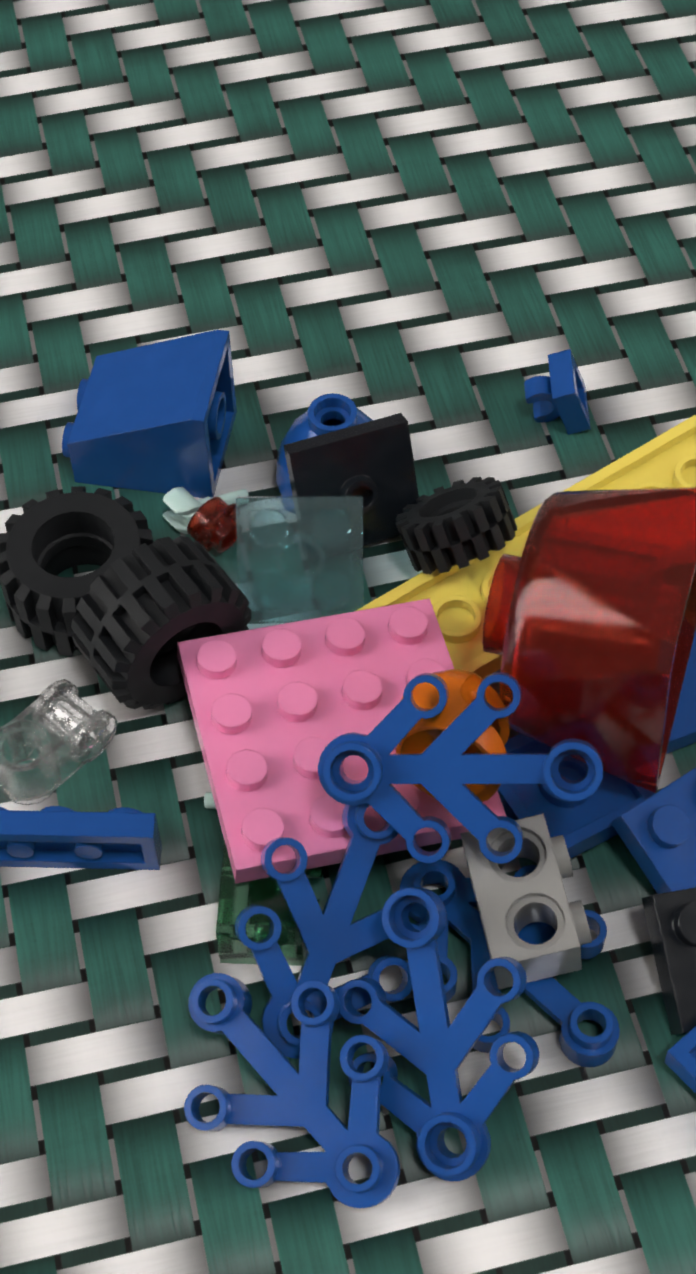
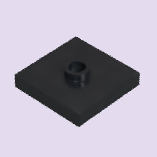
M402 413L283 445L302 549L308 561L400 535L395 523L397 522L396 517L398 514L403 513L402 509L408 504H417L415 499L419 497L409 425Z

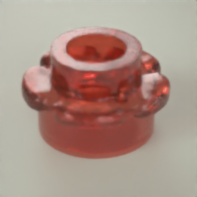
M214 497L196 511L188 524L187 533L202 544L208 552L214 548L218 553H222L229 549L242 533L243 525L239 523L241 508L236 503L228 505L220 497Z

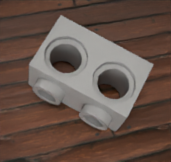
M544 813L515 820L523 832L522 849L516 858H528L537 864L536 869L532 873L523 877H512L505 874L501 869L506 863L498 864L489 861L482 854L479 848V840L469 831L460 833L490 958L511 957L517 960L526 972L527 983L582 970L580 945L592 942L590 929L582 901L578 900L568 903L562 881L564 878L573 876L568 849L563 835L550 838ZM495 828L487 835L489 845L496 851L505 852L515 845L513 834L506 828ZM533 922L546 923L556 931L549 941L542 944H529L518 937L521 929ZM502 966L495 967L494 974L498 990L512 987L513 977L510 971Z

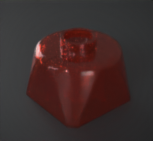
M696 486L555 492L541 504L529 531L522 557L503 554L499 559L489 591L483 625V651L502 655L500 672L513 676L521 688L519 706L515 712L508 716L509 729L550 748L566 739L584 740L594 746L599 752L604 772L656 793L659 786L696 631ZM500 682V699L507 707L513 700V693L507 684ZM568 755L587 764L579 755Z

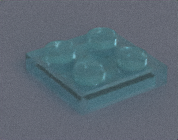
M363 495L240 496L236 498L238 588L248 599V607L252 610L251 620L248 624L290 623L354 612L364 606Z

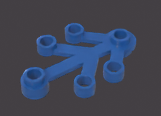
M496 672L486 676L480 683L476 698L421 754L390 753L421 718L435 717L445 708L449 699L448 687L441 677L433 673H422L410 680L405 687L403 699L368 735L352 732L333 739L323 750L318 764L320 782L329 796L345 805L356 806L368 803L406 840V846L410 855L422 863H434L446 855L451 844L450 829L443 820L437 817H422L392 784H421L479 840V848L489 861L504 864L514 860L521 852L523 845L522 829L515 820L509 817H497L465 784H547L552 793L557 797L567 801H580L594 794L603 778V763L599 752L590 743L581 739L560 741L551 748L549 753H464L497 718L511 715L519 706L521 700L520 685L513 676L503 672ZM494 682L507 684L513 693L511 704L504 708L491 706L485 697L486 688ZM419 683H431L437 688L440 696L437 706L425 709L416 704L413 698V690ZM356 755L366 761L368 775L365 779L357 781L346 776L343 770V762L346 757ZM568 755H579L587 762V773L578 780L567 779L561 774L559 769L561 760ZM426 827L435 829L441 836L442 846L432 852L422 850L417 845L415 838L418 830ZM495 828H506L513 834L515 845L505 852L496 851L488 843L487 835Z
M368 803L356 806L345 805L343 808V826L351 838L323 912L305 873L308 858L303 845L295 839L279 837L268 842L263 848L261 854L262 867L268 876L276 879L307 950V955L297 981L277 942L281 935V921L273 910L261 905H252L243 909L235 922L236 936L243 945L251 949L271 995L262 1012V1031L282 1054L289 1058L299 1059L300 1035H292L287 1029V1019L292 1013L291 998L295 989L300 984L310 980L320 981L328 985L336 963L389 939L382 925L383 908L351 923L379 846L389 843L398 835V832L387 821L385 826L378 831H372L366 826L364 814L370 806ZM282 845H288L296 854V864L287 873H279L272 865V854ZM428 910L421 922L411 923L415 929L422 931L427 927L430 919ZM255 914H264L270 921V932L261 941H251L245 931L248 919ZM382 956L372 963L368 974L359 978H371L380 984L379 979L382 970L389 965H397L402 972V982L397 989L389 992L385 991L388 1001L402 1000L412 991L409 964L395 956ZM344 984L333 988L337 994ZM357 987L354 990L352 1004L355 1010L372 1003L370 994L365 989ZM314 991L305 1001V1009L308 1010L311 1018L320 1016L327 1006V999L322 991ZM340 1012L338 1013V1016L335 1020L342 1017Z
M444 860L434 863L418 862L411 866L403 875L400 890L413 887L423 888V886L428 884L442 885L447 889L443 894L438 895L445 905L447 922L442 935L437 939L442 974L449 980L444 985L446 1001L448 1002L456 992L458 975L454 963L447 958L448 925L471 945L472 993L478 986L477 975L479 969L491 958L479 912L474 908L477 907L471 879L466 878L458 867ZM528 865L520 868L514 877H523L532 873L537 865ZM415 903L409 911V916L418 923L427 914V908L421 903ZM585 910L589 929L594 931L597 938L591 943L580 945L581 959L597 956L605 944L607 934L606 923L599 914L591 910ZM533 922L523 927L518 937L529 944H542L549 941L556 931L546 923ZM493 970L491 973V984L497 992L501 993V989L498 990ZM553 977L526 983L524 993L561 1025L560 1047L564 1055L571 1062L582 1067H597L610 1060L616 1050L620 1033L618 1020L610 1009L596 1002L581 1003ZM503 1007L499 1009L492 1019L500 1026V1032L493 1036L481 1035L474 1045V1049L483 1053H490L494 1041L500 1036L509 1033L510 1018ZM583 1020L595 1021L602 1026L604 1032L595 1037L587 1036L579 1030L578 1024Z
M404 888L396 891L387 899L382 910V925L390 940L406 948L418 1027L386 1003L384 989L377 981L371 978L351 980L340 988L338 992L340 999L339 1012L348 1022L366 1026L426 1074L431 1104L397 1079V1066L389 1056V1065L383 1075L381 1084L380 1104L416 1132L418 1156L424 1167L431 1174L446 1181H462L476 1174L485 1165L491 1149V1137L486 1122L514 1081L534 1071L539 1062V1048L531 1036L519 1031L510 1032L497 1038L492 1044L489 1053L491 1065L464 1100H462L458 1068L503 1003L517 999L524 992L527 976L523 966L511 957H498L485 962L477 975L478 986L450 1025L437 939L442 935L447 922L445 905L436 893L427 888ZM415 903L423 904L429 912V923L422 931L415 929L409 921V911ZM497 966L507 968L512 974L513 986L507 994L497 992L491 984V973ZM357 987L365 989L370 994L372 1004L367 1014H361L353 1007L352 994ZM508 1042L519 1044L525 1051L526 1062L521 1069L511 1068L503 1058V1049ZM375 1051L362 1054L353 1060L354 1067L359 1073H363L364 1066L368 1061L376 1063ZM348 1077L349 1084L351 1086L352 1079ZM447 1128H456L465 1136L466 1148L463 1154L453 1153L447 1148L444 1141Z
M212 973L202 977L194 985L189 996L188 1006L192 1019L204 1030L225 1034L276 1095L229 1094L221 1087L200 1085L194 1088L185 1100L184 1113L187 1121L198 1130L211 1132L219 1131L228 1124L305 1127L326 1151L278 1152L273 1145L266 1142H245L236 1149L231 1162L233 1175L243 1186L265 1188L275 1181L327 1183L337 1200L353 1208H371L387 1200L398 1184L400 1162L393 1145L379 1134L381 1077L385 1074L389 1065V1054L384 1044L373 1037L357 1035L347 1040L341 1049V1068L352 1079L347 1128L329 1107L332 1022L336 1019L340 1010V999L336 991L325 983L310 980L300 984L292 995L291 1009L296 1019L301 1022L298 1072L250 1017L252 997L243 982L223 973ZM222 989L226 996L225 1007L219 1014L211 1016L206 1009V999L213 990ZM314 991H322L327 999L326 1009L320 1016L310 1018L305 1011V1001ZM363 1045H371L376 1053V1063L370 1071L359 1073L353 1064L354 1053ZM213 1094L219 1101L220 1109L217 1117L207 1123L200 1116L199 1106L204 1097ZM255 1150L262 1151L268 1162L265 1174L259 1179L252 1178L246 1169L247 1158ZM362 1153L370 1159L372 1173L366 1182L358 1184L351 1179L348 1168L351 1159Z

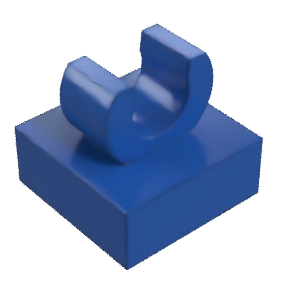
M568 349L549 354L550 377L535 376L524 382L527 404L533 403L535 421L550 422L560 416L568 435L591 429L586 385L571 350Z

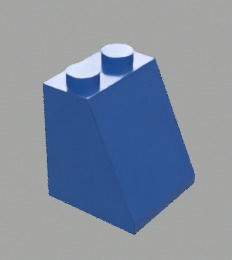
M213 330L96 356L89 379L83 378L78 387V413L75 422H68L63 432L62 452L64 457H68L71 460L75 482L165 494L173 488L184 487L193 497H214L237 413L229 331Z

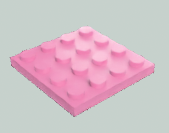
M430 598L177 642V658L235 884L270 877L262 867L261 854L268 842L279 837L292 838L303 845L308 858L305 870L342 862L351 838L344 829L342 822L345 804L334 800L324 790L318 775L319 759L325 747L340 735L352 732L368 735L400 702L406 685L415 676L422 673L454 669ZM396 748L390 754H396ZM351 755L344 759L343 770L347 777L357 781L367 777L368 765L363 758ZM392 784L422 817L433 816L443 820L450 829L451 841L461 839L460 833L468 832L437 799L419 790L413 784ZM498 791L489 800L483 802L497 817H507ZM371 806L366 809L364 814L366 826L372 831L382 829L386 824V820ZM426 827L416 832L415 838L419 847L442 843L440 834L433 828ZM398 833L392 841L379 846L376 856L407 850L406 840ZM288 845L278 847L272 854V865L279 873L289 872L296 864V854Z

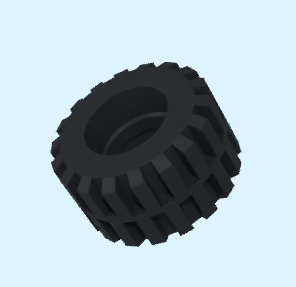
M85 486L72 487L70 493L60 494L58 489L46 492L47 499L40 502L31 499L22 505L24 512L22 515L12 514L5 522L7 533L0 534V584L11 621H15L18 632L25 639L33 636L35 646L45 651L55 645L58 648L59 655L73 656L75 649L78 648L72 638L74 635V631L71 629L72 618L79 612L76 607L81 597L90 591L89 585L98 575H102L110 568L109 565L119 557H125L131 553L132 549L144 543L147 546L153 543L152 531L148 528L147 519L141 510L134 511L132 502L123 496L112 500L111 491L98 488L94 493H87ZM92 564L101 566L97 570L79 577L57 576L64 570L78 565Z
M179 536L174 540L170 537L157 539L151 545L147 546L144 543L132 549L130 554L123 558L119 557L109 565L110 568L102 575H98L89 585L90 591L81 597L76 607L79 612L72 618L71 629L74 631L72 638L75 645L120 703L123 702L128 708L137 709L142 706L144 710L155 709L164 703L169 705L187 695L177 658V642L249 630L246 625L251 620L252 610L248 607L249 601L202 544L198 541L193 542L189 537Z

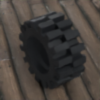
M473 477L468 483H464V480L453 482L452 487L444 489L443 486L433 490L434 494L430 496L422 495L415 499L417 504L405 506L402 509L403 513L397 515V522H395L414 570L417 572L422 570L426 574H431L436 569H438L439 573L449 572L454 565H458L459 569L470 566L469 561L475 558L481 561L490 556L488 551H499L505 547V541L512 540L515 537L514 531H517V525L501 482L499 480L495 481L493 477H487L484 480L481 477Z

